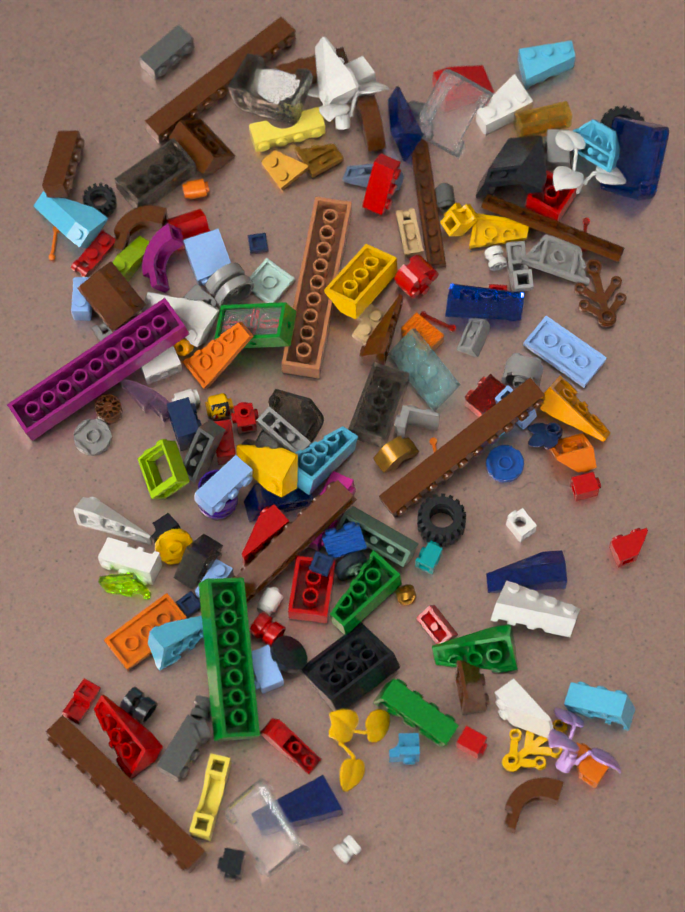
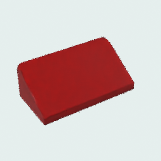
M429 605L416 617L436 644L452 640L458 635L435 605Z

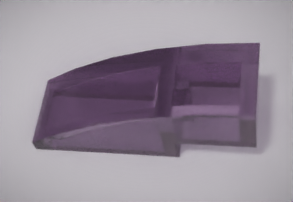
M128 379L120 381L124 391L145 414L153 410L163 422L169 419L167 403L170 402L166 398L138 382Z

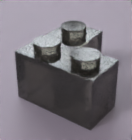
M206 534L201 535L186 547L174 579L191 589L196 588L214 561L221 559L223 545Z

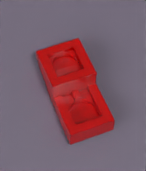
M84 678L73 692V697L62 711V715L79 725L95 701L101 687Z

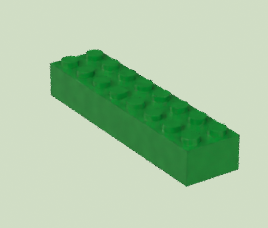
M244 578L206 579L198 584L214 741L253 739L260 736Z

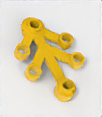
M560 719L552 722L553 729L565 735L567 734V723ZM558 724H562V725H563V726L560 727V728L556 727V725H558ZM512 729L509 732L511 740L510 752L503 757L502 764L509 772H516L521 767L543 770L547 766L546 759L543 756H538L535 760L524 758L528 755H544L559 758L562 748L540 747L548 741V738L539 736L534 740V733L526 730L525 746L518 752V743L522 739L521 731L519 729ZM513 734H519L516 738L512 737ZM555 749L560 750L558 753H553ZM510 760H516L514 763H509ZM539 761L544 762L542 765L537 764Z

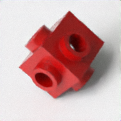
M241 402L233 406L234 413H231L232 423L237 424L238 434L257 431L256 420L259 418L258 410L253 409V404Z

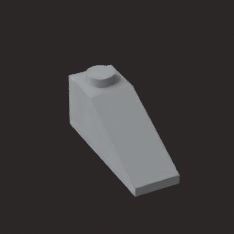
M270 406L256 420L265 432L293 453L300 449L304 450L311 444L306 437Z

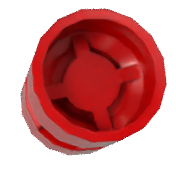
M262 612L253 621L249 632L257 639L262 638V642L271 648L272 643L278 637L284 635L286 627L278 621L272 622L273 618L267 613Z

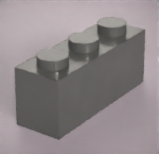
M177 25L139 57L140 66L156 80L159 76H163L172 65H176L184 55L189 54L193 50V37L180 25Z
M212 420L198 427L183 462L188 477L193 482H196L207 473L225 432L224 428Z
M190 715L186 716L157 764L158 771L177 782L181 778L186 777L190 769L188 767L189 764L199 756L200 751L198 749L202 743L206 744L209 739L204 737L200 742L196 743L189 724H196L199 720Z

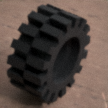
M94 183L93 188L88 186V191L85 190L82 196L83 204L96 208L106 217H109V212L113 214V209H116L117 204L113 189L109 188L107 184L103 186L102 183H99V186H96V183ZM98 196H104L107 201L105 204L97 206L93 204V199Z

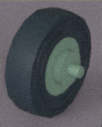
M361 551L344 556L335 566L336 576L342 581L357 576L363 564L367 562V557Z

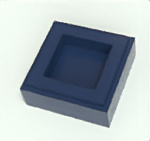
M266 233L248 235L250 254L269 252Z
M316 551L309 570L328 577L335 558Z
M192 591L176 601V605L187 618L201 609L200 601Z

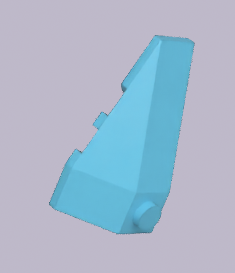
M202 616L168 622L161 626H156L150 631L148 645L159 671L181 658L180 654L188 648L191 651L196 647L195 645L202 637L204 638Z

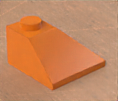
M583 433L558 439V444L550 449L557 461L578 473H586L591 471V469L597 468L594 448Z

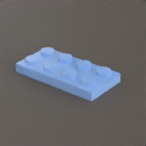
M548 316L543 318L523 343V346L583 388L607 360V357Z

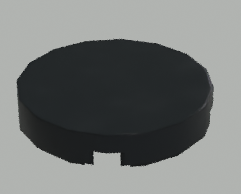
M284 635L278 637L272 643L270 648L271 658L279 664L278 667L281 670L294 674L302 670L307 664L306 650L297 639Z

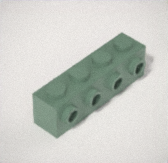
M351 506L344 512L337 529L344 528L343 525L349 522L360 523L367 547L402 567L412 559L419 543L354 506Z

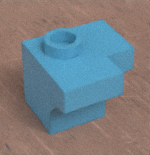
M399 733L398 745L393 749H389V762H403L406 765L419 762V733Z

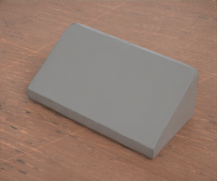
M470 317L457 350L478 357L491 328L488 321L482 318Z

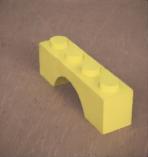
M319 107L302 111L299 121L289 128H277L265 120L249 124L255 152L266 151L277 146L283 147L292 142H302L312 137L318 138L325 134V123L319 112Z
M210 754L202 795L189 831L191 837L211 841L232 764L231 759L228 757Z

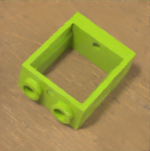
M161 439L156 442L155 446L146 449L143 452L144 454L137 458L151 499L165 500L190 482L176 441ZM165 454L173 476L163 482L155 461Z

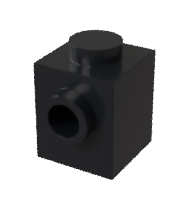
M225 847L223 857H219L217 869H220V874L224 876V879L236 881V878L241 879L246 857L245 851Z

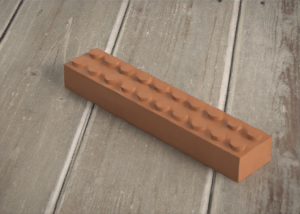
M315 196L293 309L297 312L291 345L286 346L284 349L281 363L282 373L320 378L334 303L325 294L324 289L341 270L352 214V202Z

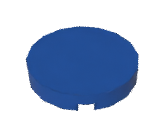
M499 445L493 448L486 459L488 474L494 480L502 483L516 480L522 474L524 468V458L521 452L510 445Z

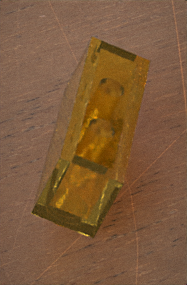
M567 101L518 112L514 115V127L518 137L547 133V129L559 130L571 127L572 113Z

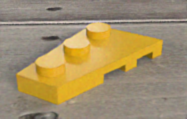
M477 213L480 218L472 227L469 249L527 241L529 226L506 217Z

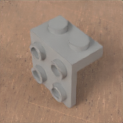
M403 405L401 414L396 416L394 433L397 434V437L401 436L404 439L408 425L437 431L440 414L432 409L422 410L414 405Z

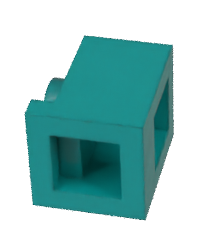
M434 541L428 542L426 548L422 547L419 556L416 558L415 567L433 575L442 556L443 548Z

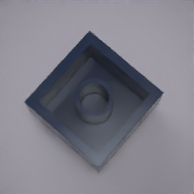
M189 397L167 403L169 419L180 452L190 448L198 427L202 425L200 419H198L194 402L190 403Z

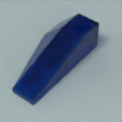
M543 551L486 573L488 593H500L506 581L517 583L531 590L565 589L567 585V571L563 551Z

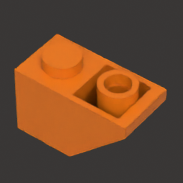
M576 742L579 746V750L576 752L578 759L588 750H591V748L584 743L579 744ZM589 755L580 761L576 768L578 777L596 789L608 771L609 766L596 761Z

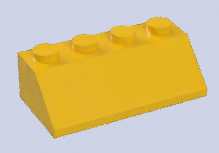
M365 244L324 289V292L341 313L357 319L395 277L398 271L397 257Z

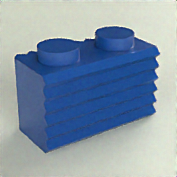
M349 522L343 525L344 528L338 530L330 528L325 531L322 539L328 556L338 558L367 548L360 523Z

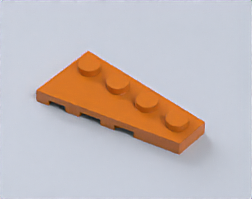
M238 322L222 333L219 338L212 340L206 347L199 349L193 356L186 358L182 362L204 389H208L253 338V334L243 322Z

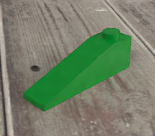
M510 624L490 627L432 645L436 665L456 667L457 661L462 660L478 667L479 670L488 669L495 673L518 670L515 640Z

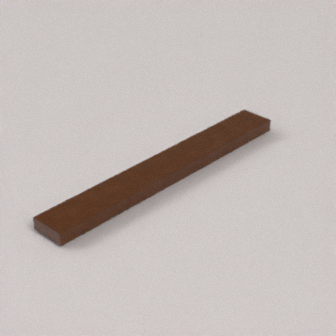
M427 134L409 136L426 261L433 268L446 267Z
M487 194L481 206L483 209L617 262L620 261L625 249L622 246L490 194Z

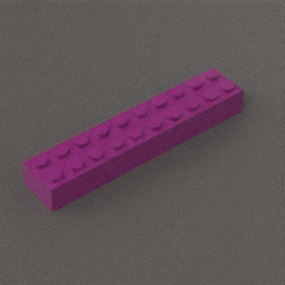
M163 298L8 403L7 406L24 432L33 441L188 336L189 332L167 299Z

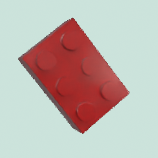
M297 556L288 607V618L327 624L336 561H334L328 577L309 570L313 560L312 557Z

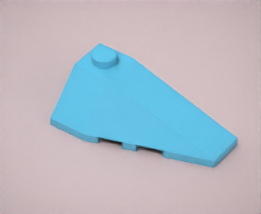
M44 191L34 204V207L61 233L81 248H88L109 219L94 207L63 197L47 198Z

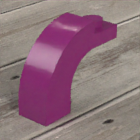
M169 223L152 237L145 250L142 262L143 276L150 279L152 288L163 293L170 290L166 275L167 261L175 250L184 245L181 229Z

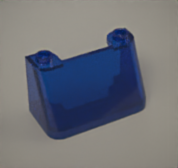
M615 117L612 129L618 135L620 147L616 168L621 171L626 179V183L619 185L601 183L600 189L635 200L653 198L658 188L669 137V128L659 124Z

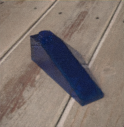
M396 86L388 98L390 129L402 160L406 162L423 137V133L400 87Z

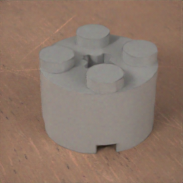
M513 353L512 357L506 361L501 381L502 385H509L515 390L531 377L539 387L543 374L542 361L536 357L530 358L520 353Z

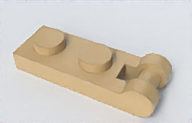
M408 208L407 211L396 210V219L405 257L423 255L415 209Z

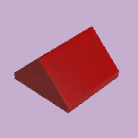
M202 209L166 219L167 224L169 223L181 229L183 240L210 231L206 215ZM184 245L178 248L177 252L185 250Z

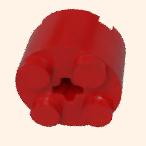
M421 255L411 257L409 259L411 262L407 266L403 264L394 278L395 283L412 299L420 294L425 295L430 290L429 285L439 276L436 269Z

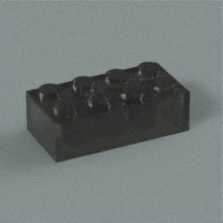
M172 138L115 178L116 188L134 209L153 205L196 175V163L179 143Z
M373 362L348 430L358 436L357 440L381 448L387 444L409 384L410 373Z

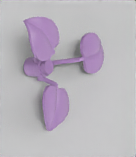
M555 707V715L563 722L571 724L572 727L569 738L564 733L555 729H551L548 734L550 748L558 747L564 749L555 766L560 771L569 773L574 764L579 765L580 761L591 755L596 761L621 773V768L616 759L608 752L598 748H592V751L588 750L577 759L576 752H578L579 746L572 741L576 726L583 728L584 721L571 711Z

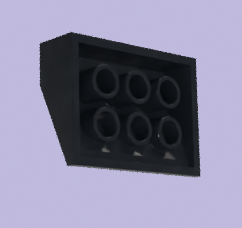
M360 622L346 636L343 635L307 662L300 672L323 700L336 711L349 708L401 667L394 652Z

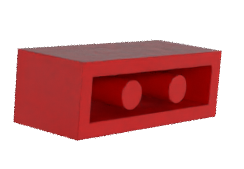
M380 154L373 163L362 204L363 208L380 215L386 209H390L393 202L391 196L397 188L395 181L398 180L401 174V169H399L401 161L384 154Z

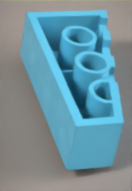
M342 426L324 436L321 441H315L308 448L295 452L298 455L297 487L310 495L355 451L358 436Z

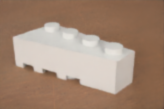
M506 581L496 602L491 621L498 622V619L506 620L507 624L515 626L516 623L527 625L528 629L543 628L547 633L570 637L581 608L525 588L517 583Z

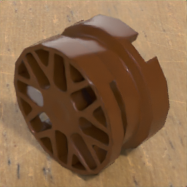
M110 394L102 395L95 402L97 418L106 422V424H114L122 417L121 403L116 396Z

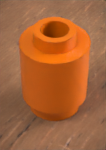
M203 178L187 181L186 184H182L185 199L190 198L191 200L206 197V193L210 192L208 181L204 182Z

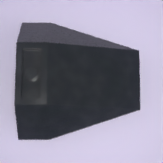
M542 135L508 138L479 182L475 195L476 198H485L487 194L494 195L497 186L517 184L522 186L526 194L543 192L547 174Z

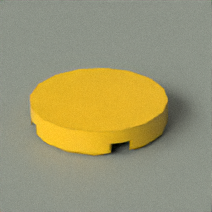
M183 529L168 530L159 536L155 543V551L160 553L161 560L165 561L166 564L183 562L187 559L189 553H192L194 548L191 535Z

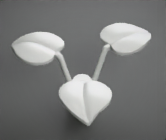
M378 82L359 84L350 109L347 105L327 104L320 106L319 112L329 122L335 118L337 129L350 128V117H353L358 94H369L389 90V88ZM318 86L306 90V94L311 97H320Z
M562 130L556 134L555 141L560 148L567 151L574 150L572 170L566 166H559L554 170L553 183L556 191L577 188L576 194H579L582 186L587 185L594 175H596L597 181L604 184L619 185L626 183L625 177L616 167L611 172H607L597 166L596 171H593L584 179L582 173L576 172L578 149H584L586 145L584 138L580 134L569 130Z

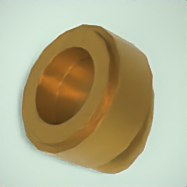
M402 585L395 591L398 602L402 605L411 604L416 600V592L413 585Z

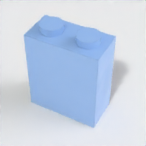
M219 229L183 240L184 248L198 286H206L212 274L231 263Z

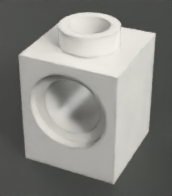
M523 508L519 511L514 510L507 516L506 526L520 543L536 532L537 525ZM522 521L525 526L519 527L515 523Z

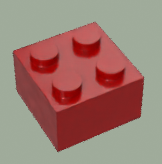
M546 170L547 179L543 192L529 193L525 208L559 222L574 200L577 188L556 191L553 183V173Z

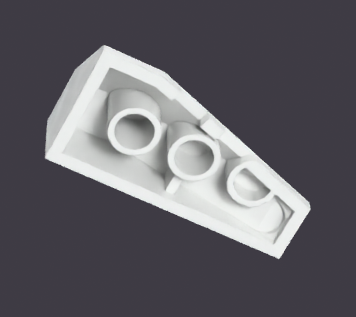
M322 37L315 47L320 100L323 105H345L359 88L353 71L350 68H346L342 57L336 55V49L326 37Z
M153 292L147 293L144 300L146 306L142 310L146 311L163 298H166L187 328L189 335L185 338L190 344L198 347L206 343L219 309L204 301H193L187 298H176Z
M83 497L74 508V514L79 525L148 545L152 544L151 535L95 497Z

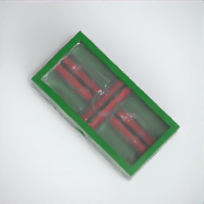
M286 302L221 305L214 340L238 322H243L253 334V338L244 348L290 346L297 311Z

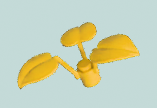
M340 709L329 713L332 724L329 729V737L338 741V745L343 747L351 756V759L347 758L343 761L340 768L342 791L347 792L355 787L362 780L365 773L363 760L356 759V756L345 743L352 739L353 733H368V740L370 742L380 741L386 735L390 726V715L385 710L376 709L368 715L365 722L366 730L355 729L359 719L357 713L353 710Z

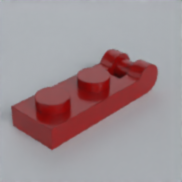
M102 230L83 254L72 263L71 269L81 273L82 277H89L114 248L116 239Z

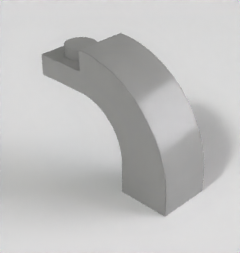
M525 241L506 243L507 267L512 291L533 290L532 269H528L527 265L520 263L522 258L526 256Z

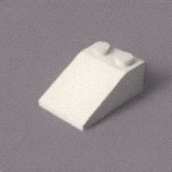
M512 679L495 692L497 699L495 703L499 708L498 714L504 721L507 719L516 727L548 738L550 730L553 729L551 718L515 679Z

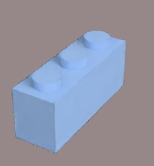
M235 455L195 492V502L211 516L215 512H220L229 499L232 500L238 495V490L251 483L253 469Z

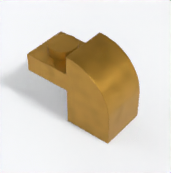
M399 436L384 445L373 457V460L382 472L386 473L396 470L403 460L415 457L420 451L409 437L403 439Z

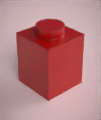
M594 472L571 477L570 486L575 501L598 496L601 483L598 477L595 478Z
M466 725L456 742V748L477 759L479 754L484 755L489 744L486 743L487 736Z

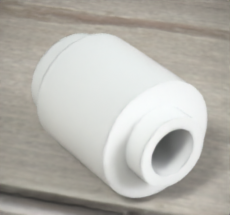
M191 388L175 393L174 398L171 399L173 402L189 397L190 403L194 402L195 406L201 403L197 390H192Z
M273 586L272 588L267 587L257 603V611L260 613L265 612L269 616L274 614L283 600L282 591Z

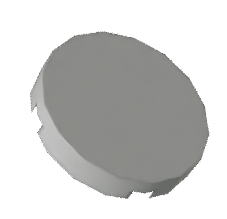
M86 419L79 423L74 431L75 445L85 455L95 456L102 454L111 445V430L106 422L100 419Z

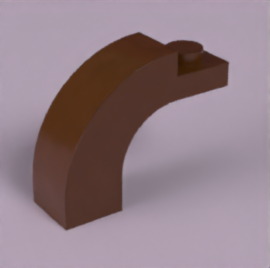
M361 95L356 99L355 106L361 118L367 150L370 152L385 149L384 130L376 98L374 95Z
M154 205L141 206L123 215L114 228L116 239L114 249H116L117 255L129 245L131 238L137 232L147 229L159 231L164 227L168 218L167 208Z
M534 778L519 785L511 793L504 810L512 812L507 813L504 824L508 825L506 831L510 833L515 832L520 813L527 804L534 801H544L557 805L564 782L552 778Z

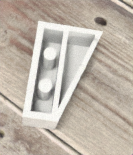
M515 74L477 110L476 123L485 136L532 113L533 100Z
M108 537L98 556L101 566L107 570L114 569L119 571L118 573L126 578H129V576L136 578V581L143 585H147V583L153 585L162 567L160 553L156 551L153 554L146 553L143 547L139 546L138 549L130 547L129 543Z

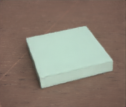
M268 258L249 277L254 283L252 294L265 303H277L296 281L293 276Z

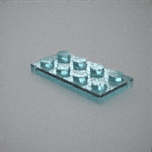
M411 329L388 353L432 410H437L460 386L459 382L416 329Z

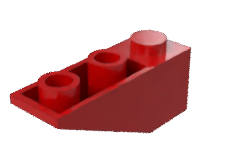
M272 718L260 731V734L274 748L308 775L322 760L280 719Z

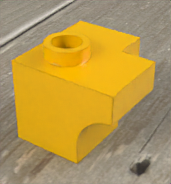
M455 203L444 214L445 217L440 223L449 236H463L480 217L471 204H465L462 207L460 203Z

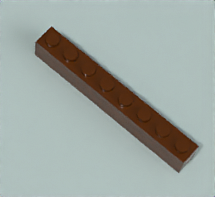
M339 480L331 482L322 495H318L312 500L311 506L301 510L297 515L298 518L293 523L289 522L279 536L276 535L269 541V546L258 551L251 563H246L237 576L231 577L244 578L247 604L357 500Z

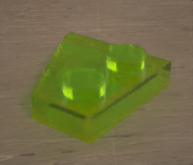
M131 572L100 576L98 581L103 589L110 594L132 597L133 593L142 594L146 600H149L151 596L148 588Z

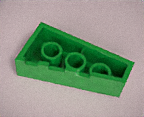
M374 550L371 552L367 562L361 567L357 577L350 583L346 593L342 595L330 613L332 624L345 636L402 585L401 575Z
M392 679L387 682L373 701V704L378 707L380 704L384 705L390 715L401 716L404 723L409 727L420 728V734L441 747L448 743L459 726L455 723L454 717L449 714L444 715L439 711L440 708L436 704L426 702L423 699V695L415 690L412 692L407 688V684L400 679Z

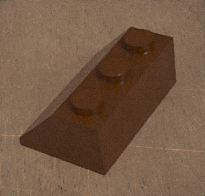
M202 119L179 121L169 136L174 146L180 149L185 154L186 159L191 161L202 174L216 172L235 157V154Z
M112 262L103 266L77 288L112 332L136 316L146 306V303Z

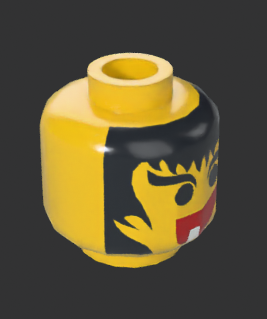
M224 393L209 396L207 402H205L208 417L211 416L214 420L229 417L231 414L230 410L234 409L232 399L227 398Z

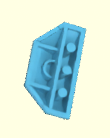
M595 119L573 130L580 134L586 143L584 149H578L580 156L607 172H611L616 167L620 147L615 130Z

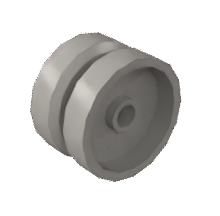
M230 263L212 274L206 283V289L215 297V301L221 307V305L240 304L252 293L254 283L245 275V271L240 264Z

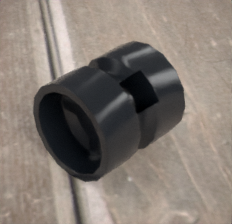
M133 687L121 701L120 707L128 714L133 713V718L144 724L155 712L158 703L150 697H144V692L137 687Z

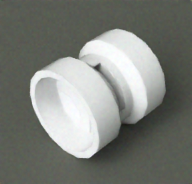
M492 246L485 250L484 254L486 259L489 260L488 265L491 271H497L507 266V260L503 257L501 246Z
M350 835L344 838L343 843L333 847L334 852L345 864L351 860V856L361 852V848Z

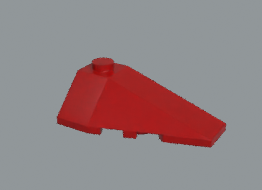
M101 695L93 710L102 730L106 731L110 741L108 743L110 748H114L117 754L116 762L118 766L132 779L156 761L163 746L152 732L106 695Z

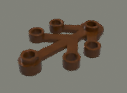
M592 259L587 263L586 271L592 276L596 293L586 288L583 283H577L574 292L578 296L584 295L600 305V309L590 305V302L586 299L579 302L578 308L581 312L588 311L598 317V322L601 326L611 327L616 323V311L621 305L625 304L627 297L624 293L616 294L615 301L610 308H608L607 301L614 291L621 287L622 279L619 276L612 277L610 285L604 292L599 275L602 264L600 261ZM581 287L583 291H578L577 288ZM622 297L624 300L619 301L617 298ZM586 304L588 307L583 308L581 305ZM608 317L610 318V320L606 321L604 320V318Z

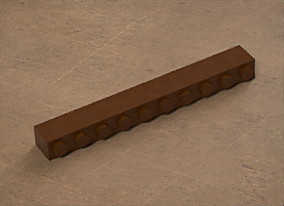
M282 16L146 119L144 121L146 131L159 144L169 140V136L179 121L196 119L202 111L209 109L215 101L223 98L228 91L238 87L246 77L252 76L255 70L265 66L268 60L278 56L285 47L291 46L296 40L295 29Z
M530 377L379 495L381 502L394 518L404 515L408 511L409 506L418 504L423 499V495L428 491L431 493L436 490L442 480L450 479L456 469L464 468L469 463L468 460L473 456L477 457L484 451V447L497 442L502 433L510 432L514 428V424L519 420H525L529 416V412L534 408L536 410L545 403V394Z
M64 715L46 731L49 737L47 741L54 748L58 746L66 760L70 761L72 759L76 763L75 768L82 775L86 773L94 787L98 788L100 786L105 791L103 795L110 802L114 800L119 804L117 808L125 816L129 814L133 818L132 823L138 829H145L148 832L146 836L153 843L157 841L162 846L160 850L167 857L172 855L177 860L175 864L182 871L186 869L190 873L207 856L206 851Z

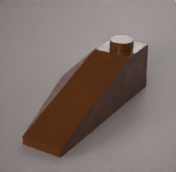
M399 294L367 339L366 345L361 347L360 357H362V364L381 369L385 368L403 304V295Z

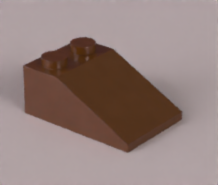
M458 660L455 681L462 715L485 712L487 705L490 703L488 693H484L483 686L486 685L484 674H480L478 667Z

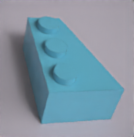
M572 41L519 49L518 64L525 90L538 82L540 84L545 79L574 67L576 55Z
M571 682L564 702L568 711L591 719L593 717L606 719L605 723L609 725L613 721L624 726L623 729L628 731L636 710L626 692L621 690L613 692L602 686L595 688L584 682Z

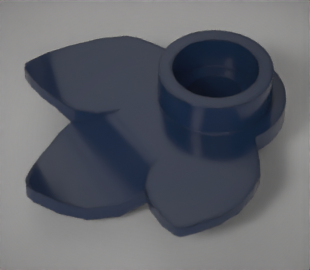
M557 423L529 425L528 430L534 435L529 439L528 445L532 447L544 446L546 449L554 448L558 444V439L562 437L563 430Z

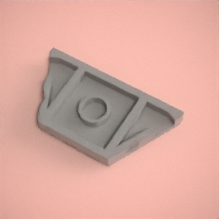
M547 234L520 262L521 264L564 279L583 283L585 286L590 282L585 273L586 265L582 258L581 247Z

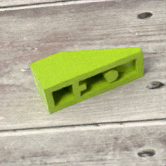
M138 236L112 262L128 282L142 265L145 250L150 242L141 236Z

